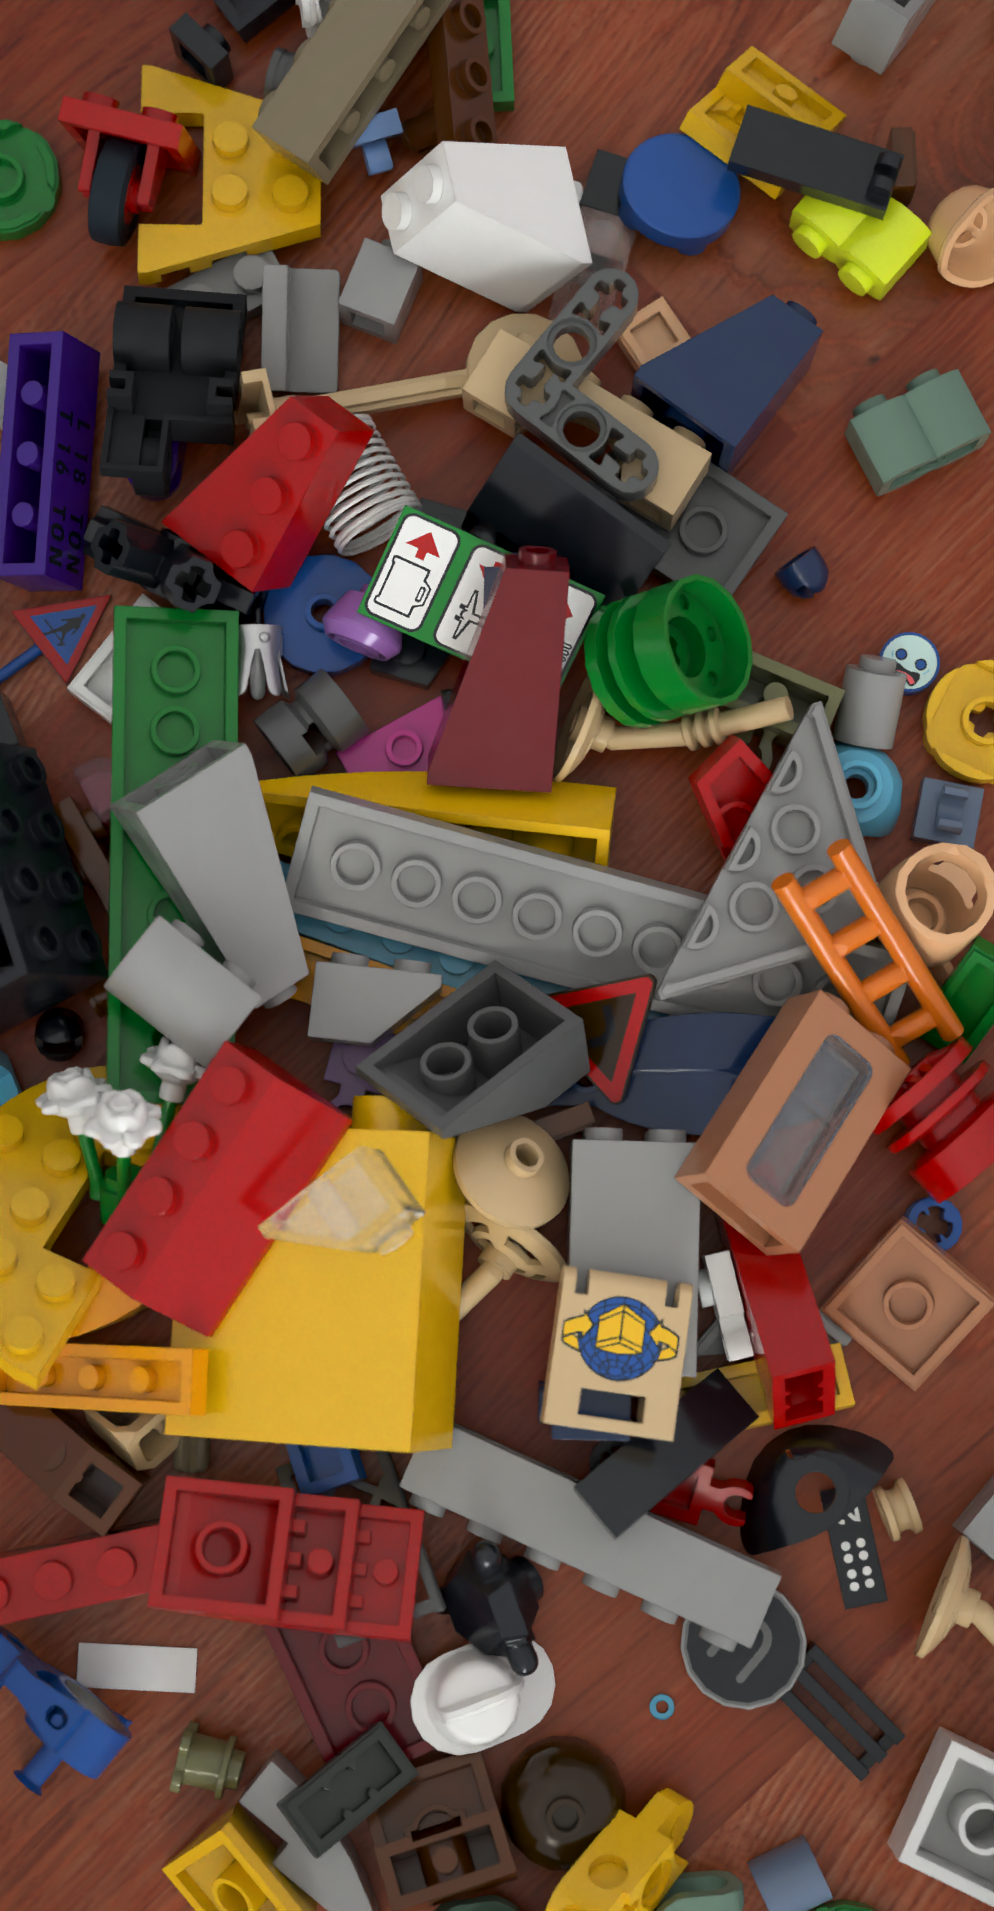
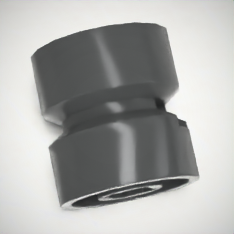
M323 669L317 671L294 689L295 700L292 703L279 700L253 720L268 744L294 777L316 774L328 764L329 751L334 749L344 752L369 733L367 725L355 707ZM312 724L314 728H312L310 731H307L309 725Z

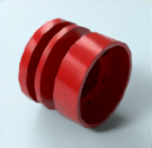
M963 1036L957 1038L944 1048L927 1053L910 1067L911 1070L872 1132L874 1136L879 1135L899 1120L904 1126L893 1136L885 1148L891 1154H896L917 1141L925 1148L916 1159L909 1174L936 1203H942L952 1197L994 1162V1091L982 1099L974 1091L984 1079L990 1065L983 1059L968 1068L961 1075L955 1071V1068L973 1049Z

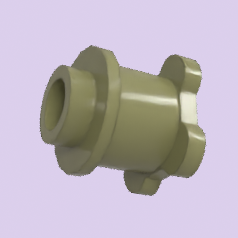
M190 1721L188 1728L184 1730L180 1742L170 1791L180 1793L182 1785L186 1784L214 1791V1799L222 1800L226 1788L237 1791L247 1752L236 1749L238 1736L231 1735L227 1741L199 1734L200 1724Z

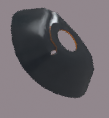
M804 1425L787 1430L765 1445L754 1459L746 1479L754 1487L752 1500L742 1497L740 1509L746 1512L745 1523L743 1526H740V1536L746 1552L753 1556L777 1550L817 1536L833 1527L851 1513L872 1491L894 1460L893 1452L880 1440L859 1431L833 1425ZM787 1451H791L793 1459L788 1457ZM811 1472H820L827 1475L835 1486L833 1504L827 1510L820 1513H811L804 1510L798 1504L795 1497V1488L798 1481L804 1475Z

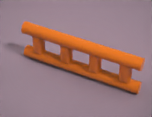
M846 838L839 839L827 849V855L835 866L833 869L801 887L794 874L784 873L772 882L771 888L840 997L848 1006L855 1020L866 1030L877 1033L887 1039L894 1047V1054L909 1066L910 1058L903 1049V1046L933 1028L937 1030L943 1041H953L962 1035L964 1026L850 840ZM849 889L865 915L831 935L816 908ZM878 936L893 962L860 981L845 956ZM907 982L922 1007L889 1026L874 1002Z

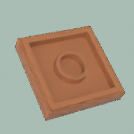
M902 1214L821 1303L819 1310L913 1391H916L994 1306V1292Z

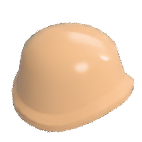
M979 185L963 186L942 200L930 216L927 227L932 234L929 237L928 246L938 264L939 273L947 281L962 287H983L994 282V188L990 189Z

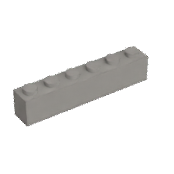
M455 1422L453 1425L452 1448L413 1453L399 1484V1487L412 1493L409 1499L411 1505L443 1518L446 1509L470 1519L466 1526L468 1531L496 1544H500L505 1535L527 1545L523 1555L549 1569L558 1571L562 1562L585 1572L581 1582L605 1595L616 1598L619 1590L622 1589L642 1598L643 1602L640 1609L661 1621L675 1625L678 1616L702 1626L699 1637L722 1649L734 1652L737 1643L750 1649L752 1648L782 1577L779 1570L650 1511L618 1539L614 1540L573 1491L574 1486L581 1481L580 1479Z

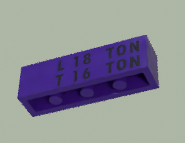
M64 331L10 334L0 454V580L27 591H82L85 562L83 537L88 523L100 352Z

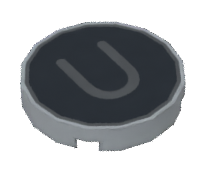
M777 1589L751 1649L737 1643L734 1652L727 1651L699 1637L702 1626L687 1619L683 1622L680 1649L686 1671L703 1694L723 1706L750 1710L772 1704L793 1687L805 1665L807 1637L801 1615L787 1596Z

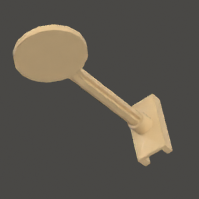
M512 313L491 321L475 337L466 360V369L316 396H329L352 414H372L461 398L463 386L500 328L514 336H517L519 332H523L538 340L553 321L537 314ZM568 333L561 335L556 340L553 347L559 358L567 362H576L583 359L574 339ZM266 368L241 372L238 385L236 412H234L235 425L246 424L247 430H250V436L290 396L295 395L274 398Z

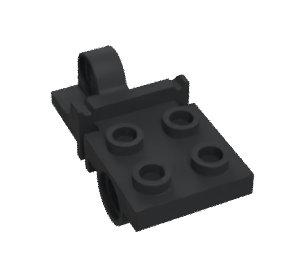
M124 286L123 300L117 301L113 321L114 365L113 369L109 371L110 388H107L106 393L108 408L99 466L101 476L132 478L136 495L168 497L172 474V441L234 445V412H236L247 318L246 295Z

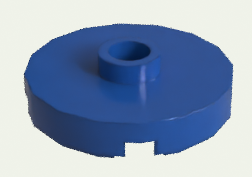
M313 555L306 557L291 586L269 590L264 603V624L282 626L283 655L281 658L293 669L306 674H315L320 669H323L329 676H340L361 666L369 657L349 650L327 637L323 623L313 618V612L320 605L327 604L332 607L348 590L360 591L363 584H370L372 577L355 562L336 555Z

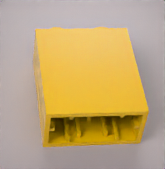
M353 1096L352 1119L354 1121L351 1124V1129L348 1128L213 1336L207 1337L173 1320L171 1347L209 1349L206 1416L166 1415L165 1435L405 1453L452 1448L465 1232L464 1205L466 1202V1197L457 1183L453 1170L452 1155L457 1138L442 1139L434 1132L428 1131L426 1126L386 1096Z

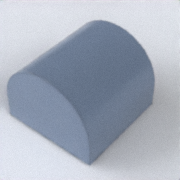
M804 1834L747 1861L769 1911H808L833 1899Z

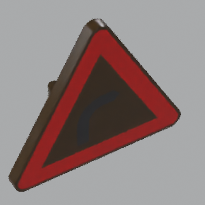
M651 973L546 994L583 1019L590 1072L586 1074V1077L614 1105L624 1101L628 1091L658 983L656 977Z

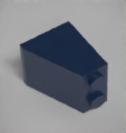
M771 295L641 365L634 374L631 396L646 404L654 414L652 418L673 430L675 426H681L698 435L706 444L705 450L712 453L710 462L731 474L808 372L823 330L816 326L817 321L815 317L805 307L794 301L784 303L775 295Z

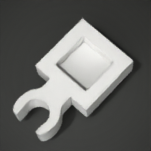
M724 1250L701 1256L704 1269L699 1270L698 1296L702 1308L713 1306L727 1361L729 1360L730 1362L754 1356L730 1251Z

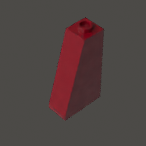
M523 546L519 548L518 554H504L429 751L427 785L552 792L570 575L568 558L557 557L555 549L543 546Z

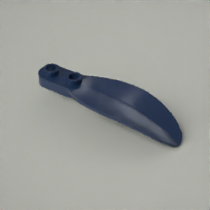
M711 1012L672 1015L647 1020L624 1101L616 1105L611 1104L594 1085L585 1086L580 1081H577L547 1106H577L589 1102L590 1106H595L618 1119L641 1127L685 1130L686 1134L701 1135L776 1017L737 1012ZM822 1043L768 1131L808 1122L841 1109L846 1105L862 1077Z

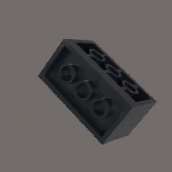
M0 743V1034L109 977L102 956V942L93 928L83 897V884L74 870L64 839V825L56 814L46 783L47 774L45 767L38 758L35 748Z

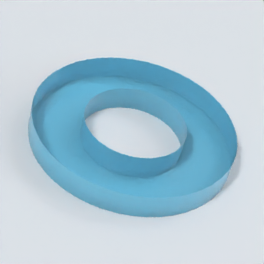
M658 1694L651 1699L649 1709L656 1719L666 1720L674 1713L675 1706L671 1697L666 1694ZM659 1701H665L668 1704L666 1712L659 1713L656 1710V1704Z

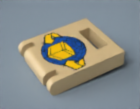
M563 1265L559 1280L540 1422L673 1442L693 1285L678 1282L675 1289L673 1307L665 1306L667 1280L588 1269L585 1294L575 1293L578 1280L577 1267ZM581 1388L639 1396L637 1422L578 1414Z

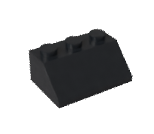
M518 433L468 508L461 528L467 533L511 553H518L519 548L523 546H543L555 549L557 557L568 558L570 580L605 595L601 606L637 594L671 546L669 541L521 433Z

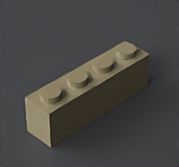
M331 0L327 15L313 36L306 39L299 46L293 59V65L278 88L271 91L261 103L258 118L252 125V128L273 150L328 185L452 0Z

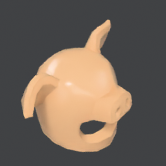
M938 843L924 847L890 870L880 883L877 882L878 888L924 963L929 967L939 987L942 986L954 969L950 960L978 937L994 911V872L985 856L966 845ZM939 861H944L939 865L933 864ZM977 891L978 898L973 906L972 898Z

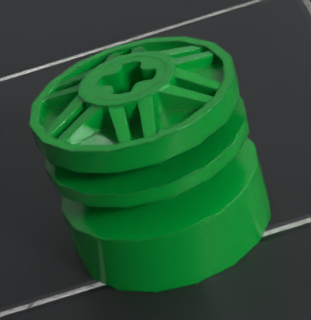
M693 574L649 589V591L601 606L590 619L584 640L585 667L593 692L610 715L625 726L639 729L736 700L748 685L753 664L751 636L743 612L728 590L715 579L699 574Z

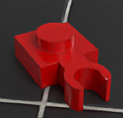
M710 1459L650 1511L697 1526L701 1511L704 1509L713 1512L723 1523L740 1527L745 1523L746 1512L730 1508L725 1500L732 1495H740L752 1500L754 1487L750 1482L740 1478H729L726 1480L712 1478L716 1460Z

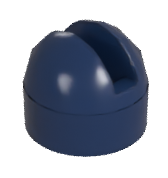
M812 546L788 561L774 574L784 589L792 596L806 599L813 597L815 592L818 593L824 590L828 581L829 570L817 548Z

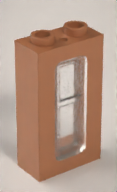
M822 990L793 996L786 1000L674 1177L766 1255L800 1253L911 1070L907 1064L894 1054V1047L887 1039L877 1033L866 1030L849 1015L850 1010L841 999Z

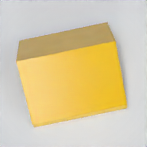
M238 1802L162 1868V1871L195 1911H316L318 1902L272 1865L277 1849Z

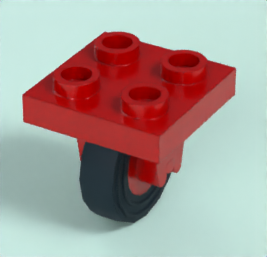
M84 92L82 100L63 95L58 121L81 148L85 149L78 191L83 192V196L89 198L88 231L90 237L98 243L110 246H126L134 233L141 211L154 213L166 169L196 176L202 153L185 127L178 124L179 117L171 112L148 106L143 107L142 114L119 109V101L94 92Z

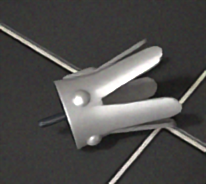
M259 607L255 608V624L239 625L238 696L246 692L249 683L251 696L256 700L262 699L265 695L267 682L268 690L272 695L279 696L282 693L284 698L290 699L281 662V656L283 655L282 626L261 624V609Z

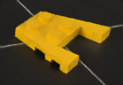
M142 65L141 114L143 107H155L177 115L179 117L178 124L188 127H204L202 224H138L137 274L139 285L161 282V275L188 267L191 273L212 267L213 260L246 252V255H258L321 237V181L273 150L252 128V125L258 118L259 108L263 100L152 65Z

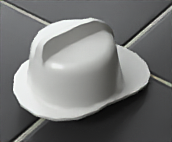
M532 1642L539 1663L536 1671L529 1676L517 1675L512 1670L507 1657L486 1655L471 1643L446 1652L429 1662L416 1678L410 1698L412 1720L422 1738L438 1751L454 1755H464L495 1746L521 1735L537 1725L552 1704L556 1686L553 1665L544 1649L536 1642Z

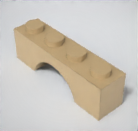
M500 328L462 388L463 408L515 438L518 433L523 434L527 429L515 421L508 413L505 404V383L511 371L535 344L537 339L523 332H519L517 336H514ZM543 359L539 363L545 365V375L532 389L525 385L520 386L522 390L521 404L525 406L533 400L540 402L542 405L546 402L544 400V386L554 373ZM590 372L577 389L647 442L656 452L659 461L657 482L652 492L643 499L633 502L620 499L618 501L670 532L706 476L712 453L705 450V442L692 431L681 426H675L673 430L652 418L654 414L646 404L630 395H622L621 399L600 387L601 381L595 374ZM558 376V378H559V380H560L561 382H564V381L566 380V379H564V378ZM577 417L569 421L583 425L600 434L598 426L586 417ZM611 437L608 442V445L611 447L612 450L614 443L617 442V440L613 437ZM616 457L620 466L621 481L626 482L631 476L638 478L640 481L644 479L641 475L643 462L640 459L635 458L631 463L627 464Z

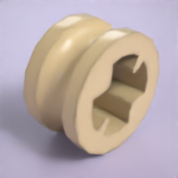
M902 1477L894 1480V1486L889 1490L882 1489L880 1485L872 1489L880 1517L892 1542L901 1540V1533L905 1530H912L915 1534L923 1532L916 1504Z

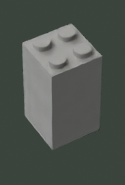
M585 1128L582 1140L572 1139L569 1143L568 1171L570 1189L567 1199L566 1264L577 1267L578 1280L575 1293L585 1294L588 1269L667 1280L665 1302L667 1307H673L674 1294L678 1282L692 1284L693 1296L682 1377H696L700 1199L674 1178L696 1143H686L685 1130L650 1129L648 1132H645L644 1141H623V1129Z

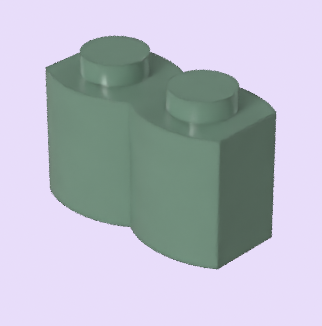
M938 369L926 371L906 385L908 391L906 394L889 400L886 399L884 394L876 395L862 402L852 411L854 418L849 421L844 435L876 496L889 493L930 471L953 463L981 448L987 441L991 430L958 369L942 375Z

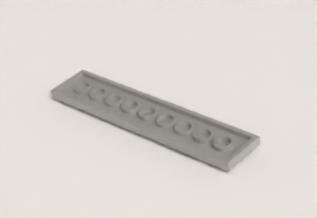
M316 786L311 787L286 879V887L293 913L487 966L496 960L516 974L571 989L651 973L656 977L658 982L657 989L707 894ZM875 940L867 942L845 956L860 981L893 962L883 943ZM812 956L658 1002L654 994L650 1010L671 1016L691 1013L737 1012L776 1017L786 1000L793 996L822 990L823 992L835 995L841 1000L842 998L816 957ZM907 982L874 1002L889 1026L895 1022Z

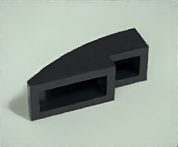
M717 1368L679 1399L673 1442L633 1436L630 1441L626 1442L575 1485L573 1491L612 1538L616 1540L756 1421L759 1416Z

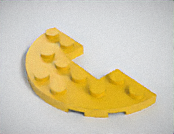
M106 1066L90 1068L94 1078L106 1079ZM47 1080L28 1088L0 1106V1369L36 1391L99 1290L101 1279L99 1273L49 1251L89 1189L90 1183L78 1135L71 1134L67 1118L42 1114L41 1108L37 1107L36 1099L47 1092ZM183 1105L176 1106L174 1118L176 1117V1115L178 1114ZM155 1135L147 1138L142 1146L136 1149V1152L131 1156V1164L141 1168L144 1166L151 1155ZM93 1138L101 1168L104 1164L110 1167L117 1165L116 1156L111 1153V1150L105 1148L99 1139Z

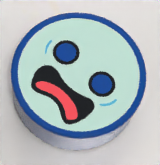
M904 632L893 636L886 642L878 655L896 660L895 671L907 675L903 696L917 695L926 690L937 677L940 668V657L935 645L927 637L914 632Z

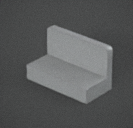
M263 264L261 368H266L272 391L337 392L340 329L338 301L340 299L341 275L337 270L291 268L288 265Z

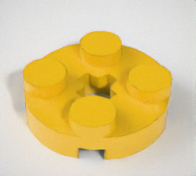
M994 660L977 661L975 664L964 665L947 673L931 691L923 711L924 733L922 738L927 752L949 774L970 783L994 784V733L988 732L984 737H981L974 732L975 725L969 721L970 712L980 714L985 707L994 710Z

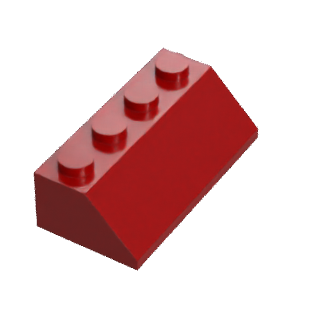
M224 1041L82 1261L130 1298L207 1337H212L354 1119L255 1048Z

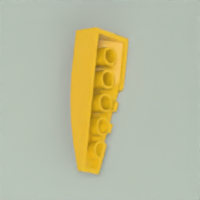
M427 771L353 772L304 775L259 781L277 853L293 857L311 787L316 786L609 867L617 787L552 781V792L546 793L427 785Z

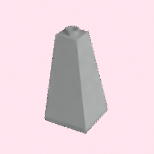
M212 740L112 803L109 807L183 918L203 939L205 943L203 947L206 952L221 965L225 960H228L246 971L256 983L253 990L263 997L255 1006V1009L262 1005L265 1009H269L283 1003L294 995L297 991L295 983L307 976L309 971L252 754L245 743Z

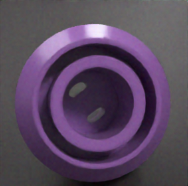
M363 584L360 591L348 590L323 616L322 621L326 636L339 645L372 659L387 661L398 655L402 649V632L357 612L369 584Z

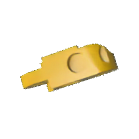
M665 1788L654 1795L636 1818L619 1809L616 1817L599 1833L562 1878L547 1904L546 1911H654L688 1865V1861L674 1854V1852L683 1841V1837L690 1825L694 1808L692 1801L670 1788Z

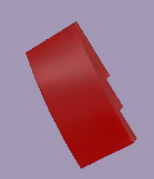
M166 1475L147 1606L153 1609L281 1628L411 1643L426 1515L425 1510L361 1504L360 1499L296 1493L294 1488Z

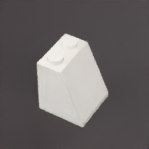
M442 141L381 195L382 219L389 231L393 254L516 312H528L592 264L566 147Z

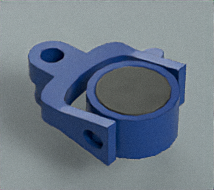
M0 1626V1690L5 1685L18 1698L26 1711L24 1715L26 1723L44 1743L22 1770L13 1771L14 1775L25 1787L39 1796H42L41 1786L62 1761H65L72 1768L92 1779L99 1778L132 1738L131 1731L128 1729L132 1721L108 1707L107 1704L74 1679L66 1676L54 1666L43 1662L19 1638Z

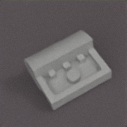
M159 915L125 956L103 987L206 1068L224 1041L230 1039L263 997L253 990V987L256 985L255 981L241 967L228 960H225L221 965L201 948L205 943L191 927L177 919H174L170 924Z

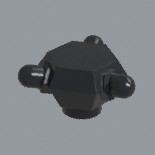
M482 1540L473 1547V1550H468L448 1572L444 1585L439 1587L446 1604V1609L438 1614L450 1615L455 1631L484 1654L507 1657L512 1670L517 1675L529 1676L536 1671L539 1663L537 1653L532 1644L536 1638L531 1627L539 1610L538 1601L541 1600L544 1594L542 1579L536 1568L526 1558L516 1555L508 1559L500 1553L499 1547L494 1542Z

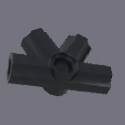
M101 506L98 513L90 520L83 537V554L95 559L94 568L101 572L139 584L144 589L169 600L174 606L192 613L198 607L207 610L239 611V625L253 624L255 608L259 607L262 611L268 590L251 592L168 528L159 530L109 506Z

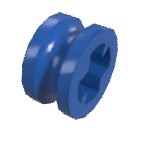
M931 1197L915 1200L906 1209L904 1216L916 1225L920 1213L922 1215L930 1214L928 1207L933 1206L940 1209L939 1219L948 1223V1229L945 1236L942 1234H935L934 1236L936 1243L944 1250L950 1249L958 1241L962 1233V1218L959 1210L948 1200L942 1203H936Z

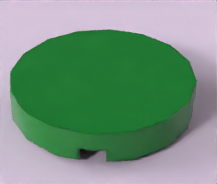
M5 119L0 120V241L19 240L39 230L55 213L62 193L61 168L46 139L37 132L35 134L32 130L24 128L21 123Z

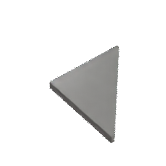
M822 701L812 703L807 708L656 989L657 1002L814 956L772 890L771 884L778 876L784 873H792L801 887L833 869L835 866L827 855V849L835 841L843 838L850 840L877 884ZM849 889L816 908L831 935L865 915Z

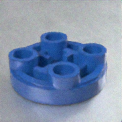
M666 133L654 136L637 146L627 159L619 183L620 219L628 228L638 230L642 235L660 245L676 248L684 255H698L704 252L708 244L721 237L729 228L740 202L741 190L738 175L727 170L728 165L687 134Z

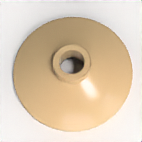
M519 1115L457 1136L452 1155L453 1170L457 1183L470 1204L487 1219L507 1228L528 1230L547 1224L563 1209L570 1189L568 1166L559 1146L538 1124Z

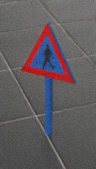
M112 594L11 611L35 644L0 669V684L43 654L67 685Z

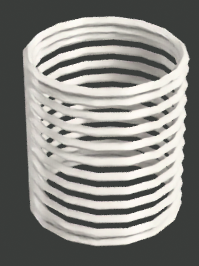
M353 414L375 431L368 444H373L371 447L364 449L354 470L362 468L349 477L345 486L357 479L366 477L341 492L330 512L331 515L326 519L324 529L330 531L329 537L335 540L334 547L343 556H351L368 551L389 540L405 505L421 511L423 506L416 497V493L410 490L411 485L408 481H405L406 476L401 473L399 465L395 464L396 459L391 456V451L386 447V442L381 439L380 432L376 430L377 426L368 414ZM373 452H377L375 456L369 457ZM383 460L379 465L374 466L377 461ZM387 469L384 474L378 475L382 470ZM391 478L389 482L383 483L386 479ZM370 485L368 488H366L359 494L355 495L354 497L342 502L341 504H338L351 494ZM397 486L393 491L387 492L391 487ZM374 494L373 496H371L370 498H368L367 500H365L364 502H362V503L359 504L358 506H356V507H354V508H352V509H350V510L344 512L345 510H347V509H348L349 507H351L352 505H354V504H356L357 502L363 500L364 498H366V497H368V496ZM374 504H377V505H375L374 507H372L371 509H369L368 511H366L365 513H363V514H361V515L355 517L354 519L350 520L351 518H353V517H354L355 515H357L358 513L364 511L365 509L371 507V506L374 505ZM400 510L392 518H390L388 521H386L376 529L368 532L367 534L359 538L351 540L358 533L372 527L373 525L387 517L389 514ZM337 522L334 526H330L331 523ZM342 530L339 534L335 535L336 531Z

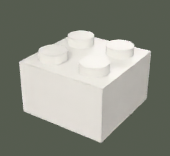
M939 1726L887 1844L898 1861L993 1907L994 1752Z

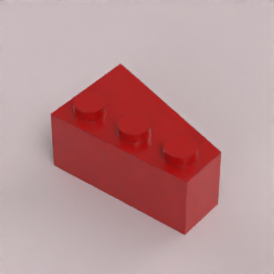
M290 396L161 523L251 592L290 587L375 430L329 396Z

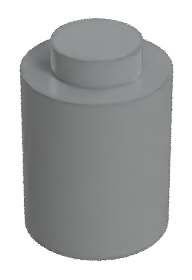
M861 654L859 664H846L842 689L845 690V693L837 710L833 739L866 748H893L907 678L906 674L895 671L896 660L882 656Z

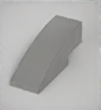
M276 1749L245 1787L239 1803L284 1839L276 1851L272 1865L327 1911H380L370 1879L348 1834L321 1857L314 1858L276 1806L280 1800L307 1779L295 1765Z

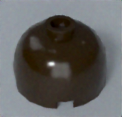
M551 1736L529 1745L511 1765L508 1775L506 1774L502 1784L501 1817L511 1842L529 1861L552 1871H569L599 1833L616 1817L619 1809L626 1812V1791L616 1764L607 1755L605 1756L600 1749L589 1745V1742L575 1736Z

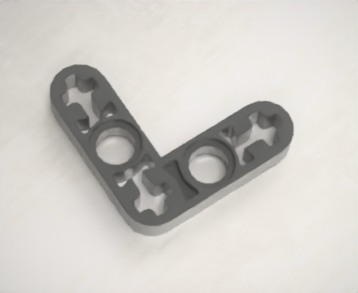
M606 268L595 272L588 278L511 371L505 383V404L508 413L515 421L605 491L622 501L633 502L646 497L652 492L657 482L659 461L656 452L642 438L577 389L632 323L637 313L639 291L634 279L620 269ZM617 289L622 292L621 306L623 308L620 310L613 305L607 308L599 318L598 330L605 332L603 335H600L595 326L590 322L599 308L600 295L598 292L601 291L606 295H610ZM582 313L585 318L579 316L578 314ZM577 333L588 341L590 350L583 359L576 362H567L559 358L555 353L553 346L556 340L563 334ZM543 359L554 373L544 386V400L546 402L542 405L540 402L533 400L525 406L521 404L522 390L520 386L525 385L532 389L545 375V365L539 363ZM558 376H560V377H562V378H564V379H566V380H565L564 382H561V381L559 380ZM586 417L598 426L600 434L593 444L586 447H576L570 444L564 436L563 429L566 424L574 418ZM611 437L617 440L613 445V454L627 464L631 463L635 458L643 462L641 475L644 479L640 481L638 478L631 476L626 482L619 480L620 466L607 454H605L601 465L594 462L604 453Z

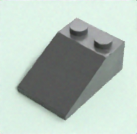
M496 960L355 1066L356 1073L360 1078L442 1139L544 1108L590 1072L583 1019Z

